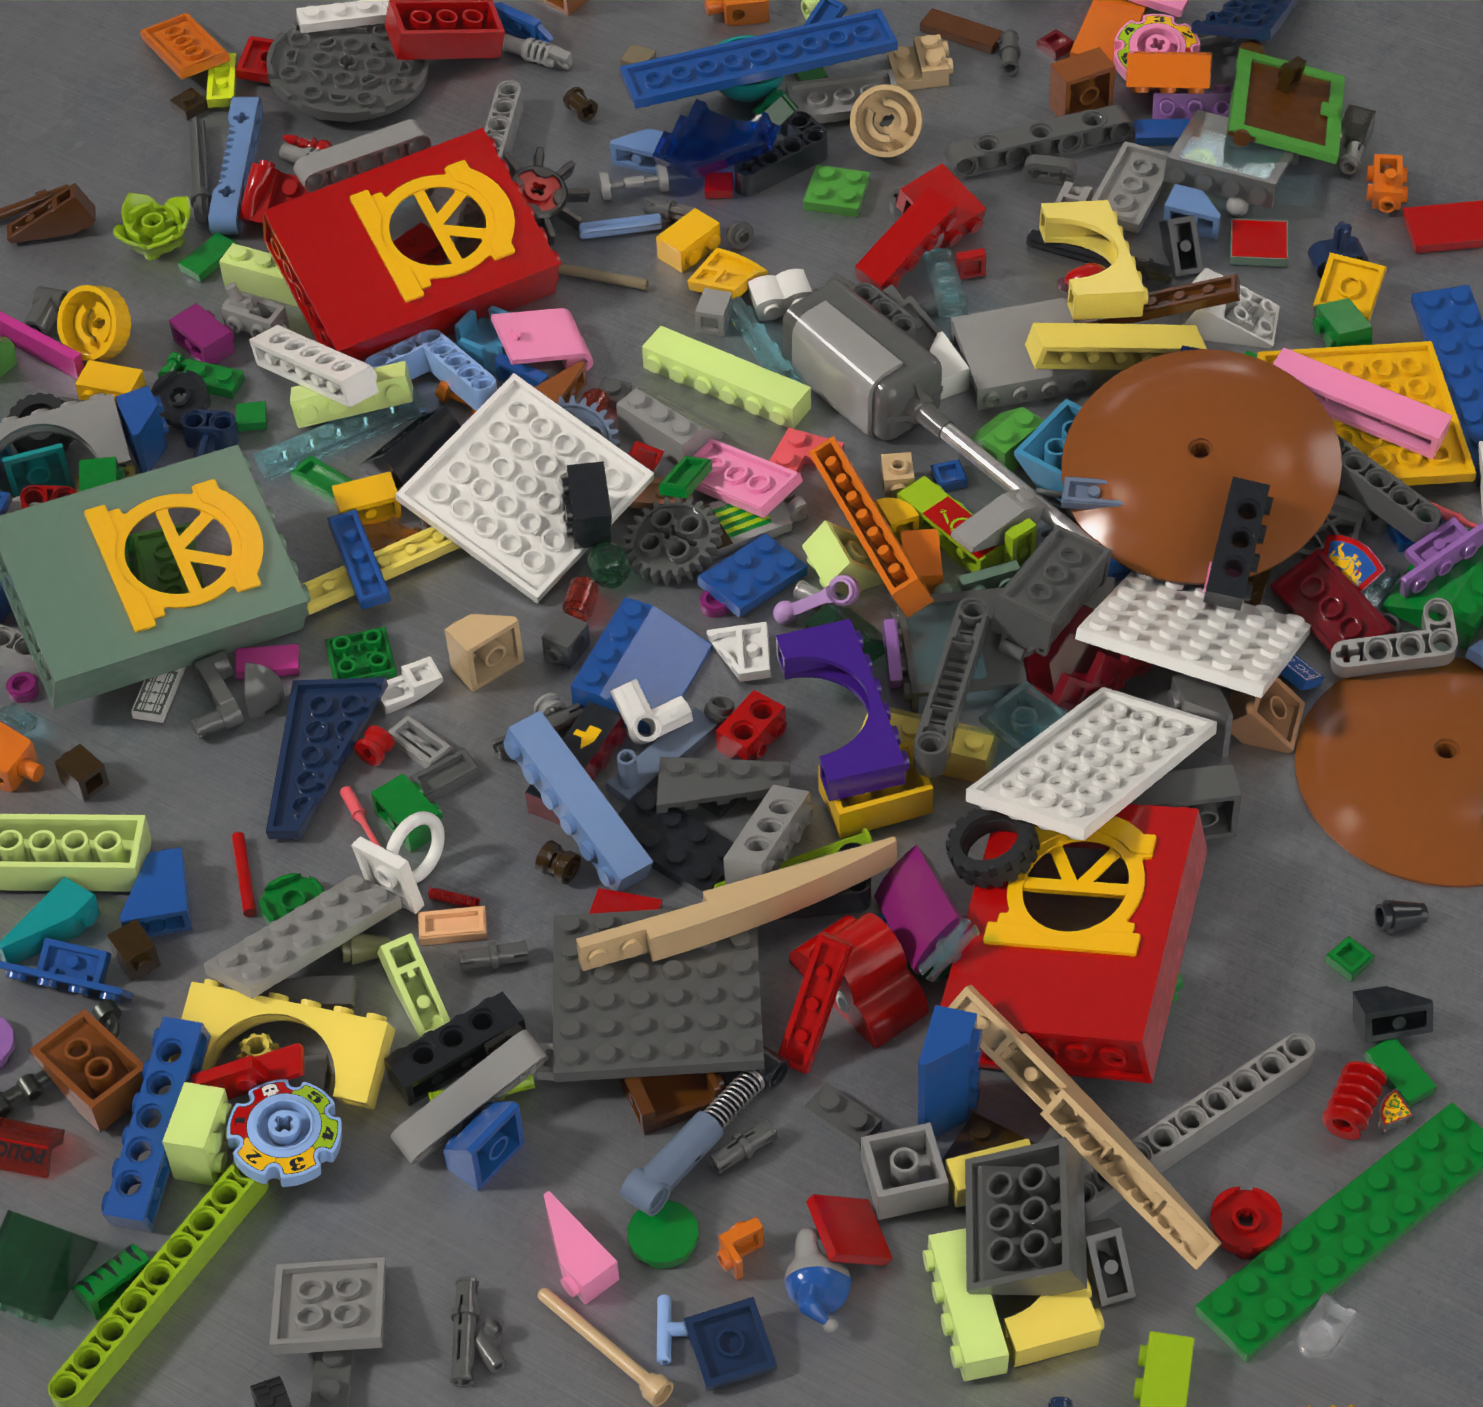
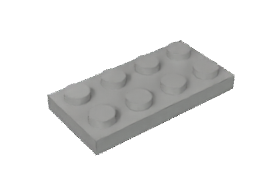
M893 69L786 83V93L799 107L796 111L807 112L818 123L849 120L855 101L869 88L883 84L897 85Z
M1124 141L1091 201L1108 200L1112 210L1117 212L1118 225L1122 226L1123 230L1139 233L1166 184L1163 180L1166 158L1169 152Z

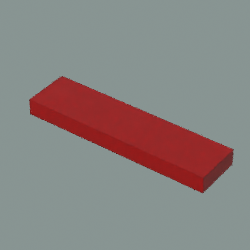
M820 932L817 936L778 1051L779 1055L789 1060L790 1068L804 1074L811 1072L854 944L826 932Z

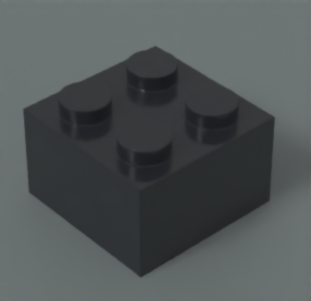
M604 461L567 465V477L561 478V499L563 511L566 513L565 528L567 538H573L574 549L611 545L612 514Z

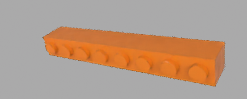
M830 437L808 452L887 589L906 617L909 618L934 601L835 437Z

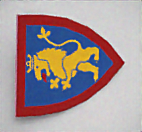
M1327 535L1324 547L1325 555L1360 592L1364 591L1370 584H1374L1377 578L1385 571L1378 557L1368 546L1359 540L1344 535Z

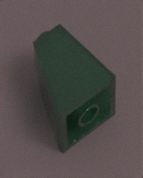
M7 1210L0 1228V1310L6 1311L7 1306L19 1309L17 1317L34 1323L38 1322L39 1317L53 1320L70 1292L71 1287L75 1284L95 1251L98 1242Z

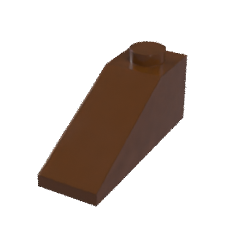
M73 183L7 225V240L10 243L74 235L78 231L86 230L93 225L94 221H96V206L77 184Z

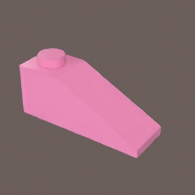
M548 1191L543 1196L562 1275L561 1284L571 1297L577 1296L587 1305L620 1280L617 1260Z

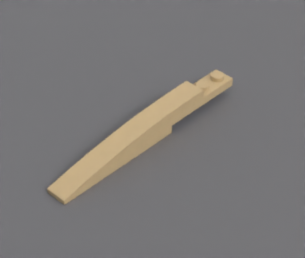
M893 836L703 891V902L577 938L579 963L582 970L586 971L648 952L652 962L761 926L833 896L894 866L897 862V840Z
M972 985L966 986L948 1008L977 1013V1028L983 1030L980 1048L1043 1110L1040 1115L1062 1137H1066L1083 1158L1195 1270H1198L1222 1244L1153 1164L1079 1085L1027 1033H1019Z

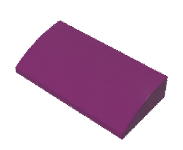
M916 844L889 870L880 883L874 898L890 928L899 940L913 971L919 974L971 935L972 932L931 860Z

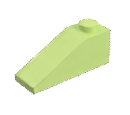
M412 933L380 946L377 952L379 959L419 1038L424 1033L431 1030L434 1031L448 1023L450 1018Z

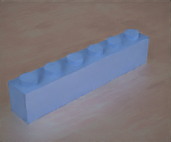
M541 710L508 727L503 743L507 755L517 761L522 768L527 782L531 785L534 784L540 792L544 805L549 810H553L557 815L563 831L574 838L579 845V851L583 858L590 861L596 868L600 881L606 887L609 886L611 890L622 892L647 878L653 865L652 859Z

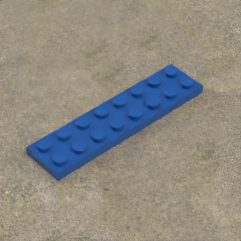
M1470 285L1413 293L1411 296L1412 307L1424 340L1432 341L1477 473L1474 481L1476 487H1480L1478 444L1479 441H1483V320Z

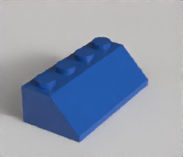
M938 1005L934 1007L918 1062V1125L931 1123L935 1138L967 1122L970 1109H977L981 1089L978 1088L981 1069L978 1068L982 1049H979L983 1031L977 1028V1013Z

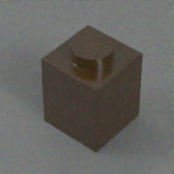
M81 744L65 752L55 761L61 783L84 803L110 784L104 764Z
M137 919L107 934L112 954L130 981L145 976L161 966L156 946Z

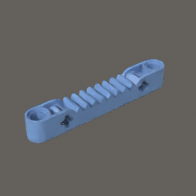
M232 97L228 114V123L231 126L229 128L230 135L227 136V149L224 151V164H222V171L220 172L221 179H219V185L213 190L209 208L208 222L211 235L217 232L222 235H240L243 221L238 217L251 165L255 162L263 120L261 97Z

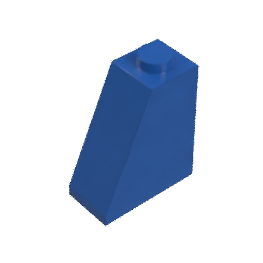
M181 847L163 849L147 854L121 912L120 923L122 927L137 919L149 937L193 930L187 866Z

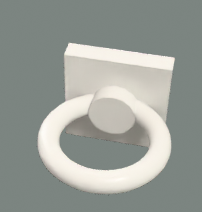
M421 811L405 818L394 830L386 849L361 836L351 845L364 879L401 896L402 907L415 914L425 906L417 883L424 880L435 868L441 857L445 842L443 824L435 814ZM420 825H427L432 835L430 849L423 862L412 871L409 862L399 855V850L407 835L414 828Z

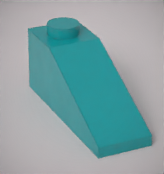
M64 877L0 941L2 961L17 964L40 954L45 938L67 942L79 937L87 927H91L101 914L95 894Z

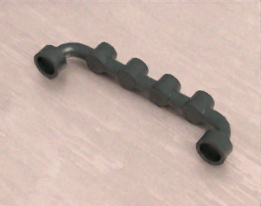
M104 1000L93 1008L91 1015L118 1038L120 1034V1023L118 1020L122 1012L114 1000ZM44 1070L36 1074H26L12 1088L5 1092L0 1091V1121L8 1118L13 1113V1102L24 1097L27 1103H33L44 1095L45 1090L42 1086L52 1081Z

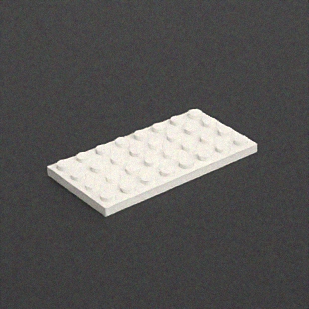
M1101 687L967 788L966 802L978 805L984 810H993L1008 815L1009 818L1014 820H1023L1035 824L1044 830H1053L1065 834L1074 840L1084 841L1215 735L1217 721Z

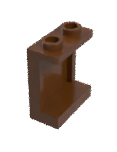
M719 1072L619 1078L621 1087L644 1135L692 1118L697 1112L706 1110L710 1103L725 1090V1085Z

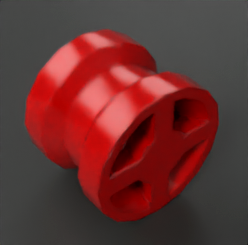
M371 725L366 729L364 739L357 741L354 750L361 760L372 766H378L383 762L384 754L392 750L395 741L385 729Z

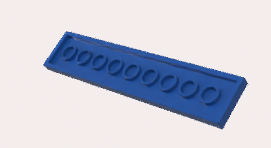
M875 9L620 66V75L635 109L797 72L831 66L837 63L858 60L877 54H884L898 50V41L881 9Z

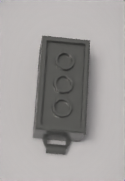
M1056 525L996 597L991 631L1001 635L998 651L1019 661L1035 652L1046 656L1050 651L1053 641L1065 626L1070 623L1082 605L1088 601L1098 586L1101 587L1106 582L1113 550L1060 525Z

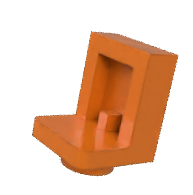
M757 1216L748 1221L737 1222L728 1231L718 1235L719 1251L716 1252V1255L725 1272L730 1270L736 1280L743 1278V1261L741 1258L765 1246L764 1227Z

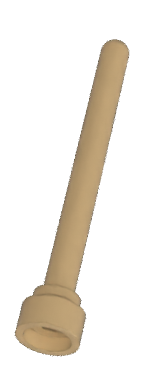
M542 1288L539 1290L538 1299L640 1385L642 1397L651 1405L658 1407L669 1398L674 1384L661 1373L647 1372L550 1289Z

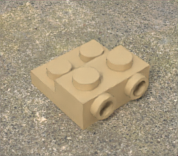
M940 34L913 37V46L898 47V50L887 52L889 68L893 69L897 86L903 87L906 90L949 86V74L954 72L952 58H946L949 57L947 40L942 41Z

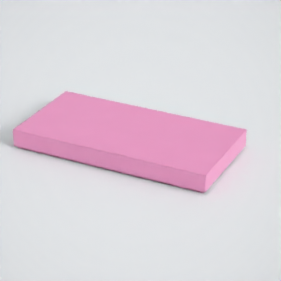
M712 438L692 456L712 460L713 467L711 472L695 490L762 518H765L803 482L801 474Z

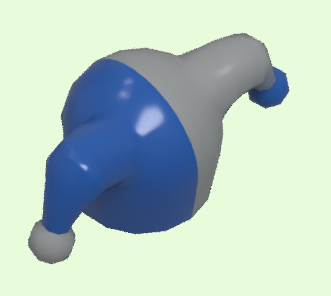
M803 1228L796 1237L795 1258L785 1273L784 1284L788 1297L798 1305L803 1315L820 1323L827 1333H833L838 1328V1322L834 1317H828L826 1314L836 1312L847 1299L851 1286L850 1273L844 1264L830 1262L828 1256L821 1252L817 1243V1239H821L816 1228Z

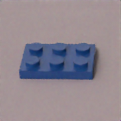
M765 533L698 575L697 585L703 590L709 591L712 597L721 604L724 603L730 611L740 618L806 576L808 565Z

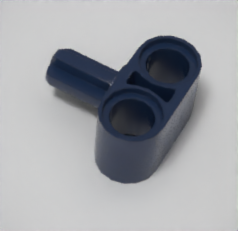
M1344 221L1339 222L1334 228L1333 239L1318 241L1309 248L1308 257L1319 278H1322L1330 252L1369 262L1359 239L1351 236L1352 226L1350 224H1345Z
M193 409L186 411L180 418L185 443L188 447L195 449L193 458L211 453L213 450H221L240 443L236 417L231 412Z

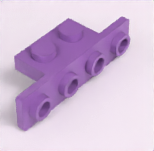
M1215 84L1213 89H1204V94L1187 93L1188 88H1179V93L1155 92L1153 94V119H1189L1191 121L1197 110L1229 117L1232 89H1230L1228 84Z
M1453 517L1406 549L1405 558L1415 568L1401 578L1400 593L1405 598L1413 592L1418 593L1438 575L1443 576L1447 574L1454 564L1463 558L1468 559L1472 557L1478 548L1483 545V522L1468 531Z

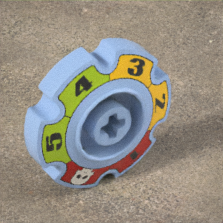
M287 1079L273 1080L251 1089L248 1092V1103H236L233 1107L227 1123L228 1147L236 1149L233 1151L236 1166L241 1172L256 1182L266 1184L270 1179H278L282 1187L304 1184L320 1176L321 1163L327 1161L334 1162L339 1153L342 1143L341 1118L333 1117L335 1115L334 1101L317 1086L303 1082L299 1087H291Z

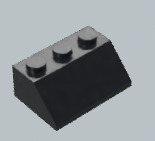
M445 405L419 416L358 465V467L369 476L390 471L396 488L403 487L461 426Z

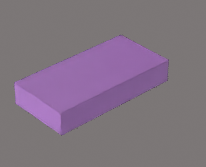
M895 618L884 619L882 633L888 688H900L903 676L897 621Z

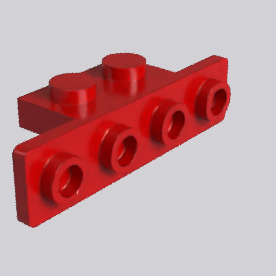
M295 1043L254 1057L250 1055L192 1074L191 1083L225 1088L227 1098L230 1100L248 1094L254 1087L269 1081L287 1079L289 1081L303 1076L305 1073L304 1047L300 1043Z

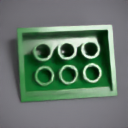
M1483 545L1478 548L1472 557L1468 559L1463 558L1454 564L1447 574L1443 576L1438 575L1428 582L1422 591L1418 593L1413 592L1406 598L1400 593V579L1383 603L1381 609L1422 629V614L1425 604L1434 598L1445 599L1451 604L1458 638L1457 646L1467 651L1483 627ZM1411 564L1404 573V575L1413 570L1415 567ZM1434 612L1429 615L1434 621L1445 619L1440 613Z

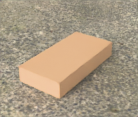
M485 906L418 912L420 946L487 940Z

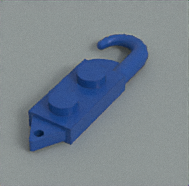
M502 2L494 3L506 34L525 40L532 37L548 43L554 39L542 26L541 20Z

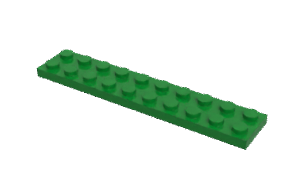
M1451 1102L1197 1303L1194 1313L1247 1363L1483 1172V1129Z

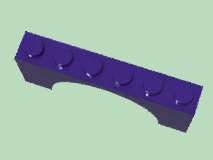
M851 619L776 635L777 658L785 680L792 678H818L834 682L856 695L868 713L864 727L852 741L836 751L819 756L820 778L829 802L906 784V770L910 769L908 754L906 750L901 751L899 747L901 741L896 725L891 726L889 721L891 720V712L888 702H882L880 698L882 696L880 681L878 677H872L873 666L870 655L868 653L864 654L862 651L864 648L862 634L860 630H854Z

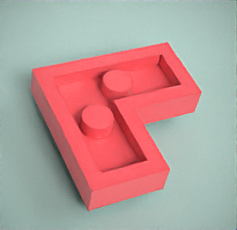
M788 428L772 455L770 462L798 473L801 472L805 464L816 467L808 452L828 438ZM837 441L844 450V443Z

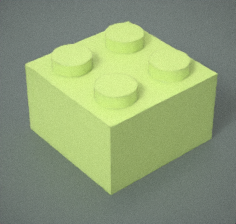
M184 1082L162 1141L175 1180L214 1186L219 1173H224L228 1159L227 1123L233 1109L232 1104L228 1101L225 1088Z

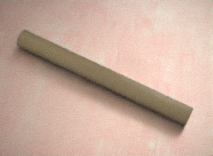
M562 262L558 271L559 274L647 291L649 286L648 279Z

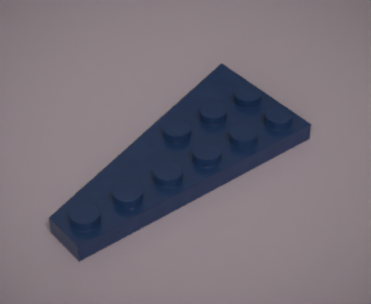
M1230 0L1223 4L1222 11H1211L1206 14L1205 21L1196 20L1192 22L1191 31L1194 34L1227 36L1231 40L1249 38L1256 42H1266L1273 38L1299 0Z
M386 677L293 680L266 827L268 839H301L387 689L388 682Z

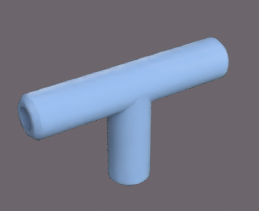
M663 1294L657 1298L656 1361L660 1365H668L671 1363L672 1337L688 1336L683 1322H672V1298L669 1295Z

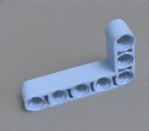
M435 329L420 332L369 356L365 360V363L373 368L406 361L411 380L430 371L440 381L447 382L449 388L475 411L498 390L496 379L492 374L443 333Z

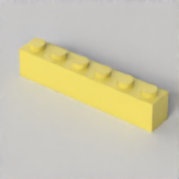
M1033 323L1025 343L1034 369L1125 370L1139 362L1159 355L1184 350L1207 349L1196 325Z

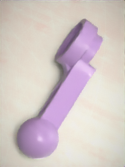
M850 575L836 576L827 587L818 593L793 603L781 601L776 604L773 610L774 619L777 623L786 626L794 623L798 615L827 603H834L838 606H850L860 596V585ZM840 582L846 583L849 587V594L844 600L840 599L836 594V587Z

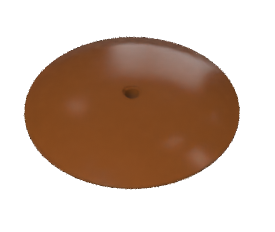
M1212 349L1184 350L1159 355L1139 362L1112 377L1092 394L1076 415L1066 437L1061 462L1063 486L1065 476L1106 480L1108 484L1095 485L1100 488V495L1097 499L1121 500L1125 504L1119 505L1121 507H1105L1090 510L1070 509L1080 528L1098 541L1100 545L1113 550L1111 558L1142 575L1168 582L1195 585L1205 584L1209 562L1213 561L1233 476L1270 485L1268 496L1274 497L1270 515H1263L1261 525H1266L1267 529L1263 544H1256L1255 553L1260 554L1256 573L1250 572V577L1285 561L1311 540L1331 512L1339 490L1342 470L1341 448L1333 422L1324 406L1302 382L1281 368L1259 358L1237 352ZM1248 512L1239 513L1243 519L1250 520L1254 518ZM1236 540L1232 542L1238 548L1247 547L1243 541Z
M1454 657L1452 662L1444 666L1342 678L1322 694L1309 710L1302 723L1296 742V778L1303 800L1313 818L1340 847L1365 864L1386 874L1432 886H1483V815L1481 814L1483 812V669L1469 659Z

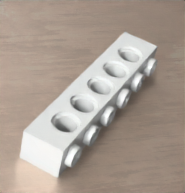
M276 325L249 339L258 366L349 408L379 392L376 384L377 374L371 365L280 325Z

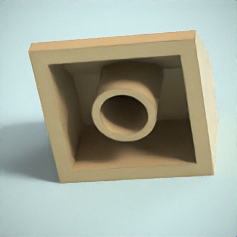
M469 614L445 629L451 670L472 692L524 662L519 620L515 616Z

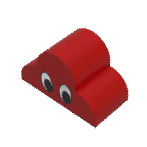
M865 913L858 919L846 915L821 931L854 944L833 1007L875 1050L929 1013L926 996L916 978L907 969L905 953L899 940L881 918L873 913ZM818 934L789 954V963L803 977Z

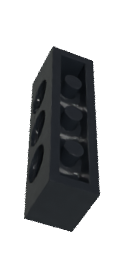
M1233 476L1203 599L1204 603L1240 611L1243 600L1250 601L1254 583L1248 582L1250 572L1256 573L1260 554L1255 553L1256 544H1263L1267 526L1261 525L1263 515H1270L1274 497L1268 496L1270 485ZM1248 512L1254 518L1246 520L1239 513ZM1240 540L1243 541L1247 545V547L1238 548L1234 546L1232 542ZM1235 569L1240 573V576H1229L1226 570Z
M503 991L493 997H487L474 1008L454 1016L448 1023L434 1031L431 1030L424 1033L420 1039L406 1047L393 1051L390 1056L384 1059L388 1078L407 1104L411 1106L429 1096L428 1092L437 1091L465 1075L510 1038L525 1030V1019Z

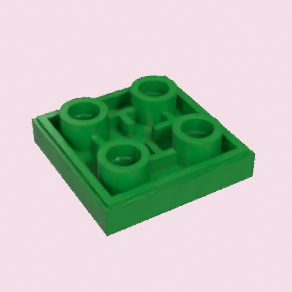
M386 626L324 639L333 679L386 677L389 680L398 676Z

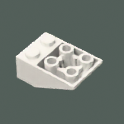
M1206 267L1192 283L1223 277V275ZM1240 285V301L1184 312L1181 325H1196L1202 339L1205 341L1271 349L1274 346L1280 306Z

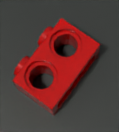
M753 690L716 730L717 751L731 759L734 755L743 760L762 758L773 740L780 738L786 730L785 706Z

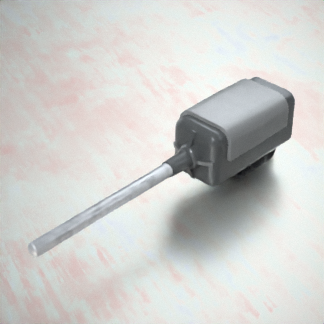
M835 280L788 308L783 316V359L792 366V373L807 386H810L811 390L871 439L877 436L885 441L894 440L905 432L913 431L921 425L940 440L947 442L1007 492L1023 487L1031 490L1038 499L1045 503L1040 519L1052 529L1056 525H1060L1100 544L954 426L952 421L938 410L943 386L941 385V362L916 341V319L877 287L869 283H859L849 288L842 281Z

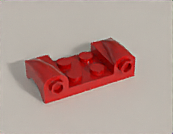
M259 160V163H252L238 218L246 224L263 227V210L303 196L309 192L306 191L296 175L282 173L275 168V163Z

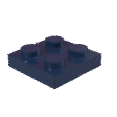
M754 1297L683 1318V1324L706 1392L777 1370V1363Z

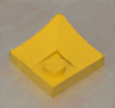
M716 248L687 282L689 290L702 293L704 288L732 292V299L738 300L748 290L749 281L769 274L768 270L744 256L725 249Z

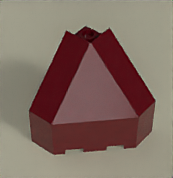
M1085 604L1082 605L1070 623L1065 626L1053 641L1050 651L1046 656L1035 652L1023 659L1028 689L1056 706L1070 711L1101 687L1118 691L1124 687L1125 681L1135 675L1138 677L1143 676L1150 671L1153 665L1152 663L1076 640L1078 626L1095 610Z

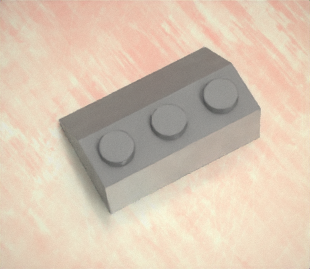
M635 388L616 404L618 429L639 442L663 450V457L676 465L684 456L692 457L711 438L719 441L724 437V432L658 392Z

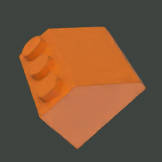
M1129 51L1127 53L1126 87H1132V92L1139 93L1149 92V87L1160 88V93H1176V88H1188L1187 93L1204 94V89H1210L1212 52Z

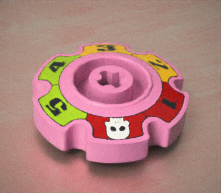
M1147 14L1143 15L1141 22L1130 20L1119 30L1114 42L1113 62L1117 72L1126 81L1127 53L1129 51L1199 52L1200 41L1197 34L1192 33L1191 27L1188 24H1176L1173 16ZM1149 87V91H1160V88Z

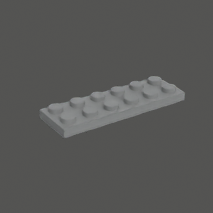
M354 874L205 962V974L253 999L401 909V896Z

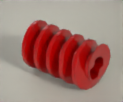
M1353 1061L1347 1063L1342 1068L1341 1076L1337 1080L1336 1087L1333 1089L1332 1096L1328 1101L1327 1109L1323 1112L1322 1116L1323 1124L1330 1133L1346 1140L1360 1139V1131L1367 1129L1368 1119L1372 1117L1373 1108L1376 1107L1378 1102L1377 1098L1381 1096L1382 1086L1387 1081L1385 1073L1380 1068L1363 1061Z

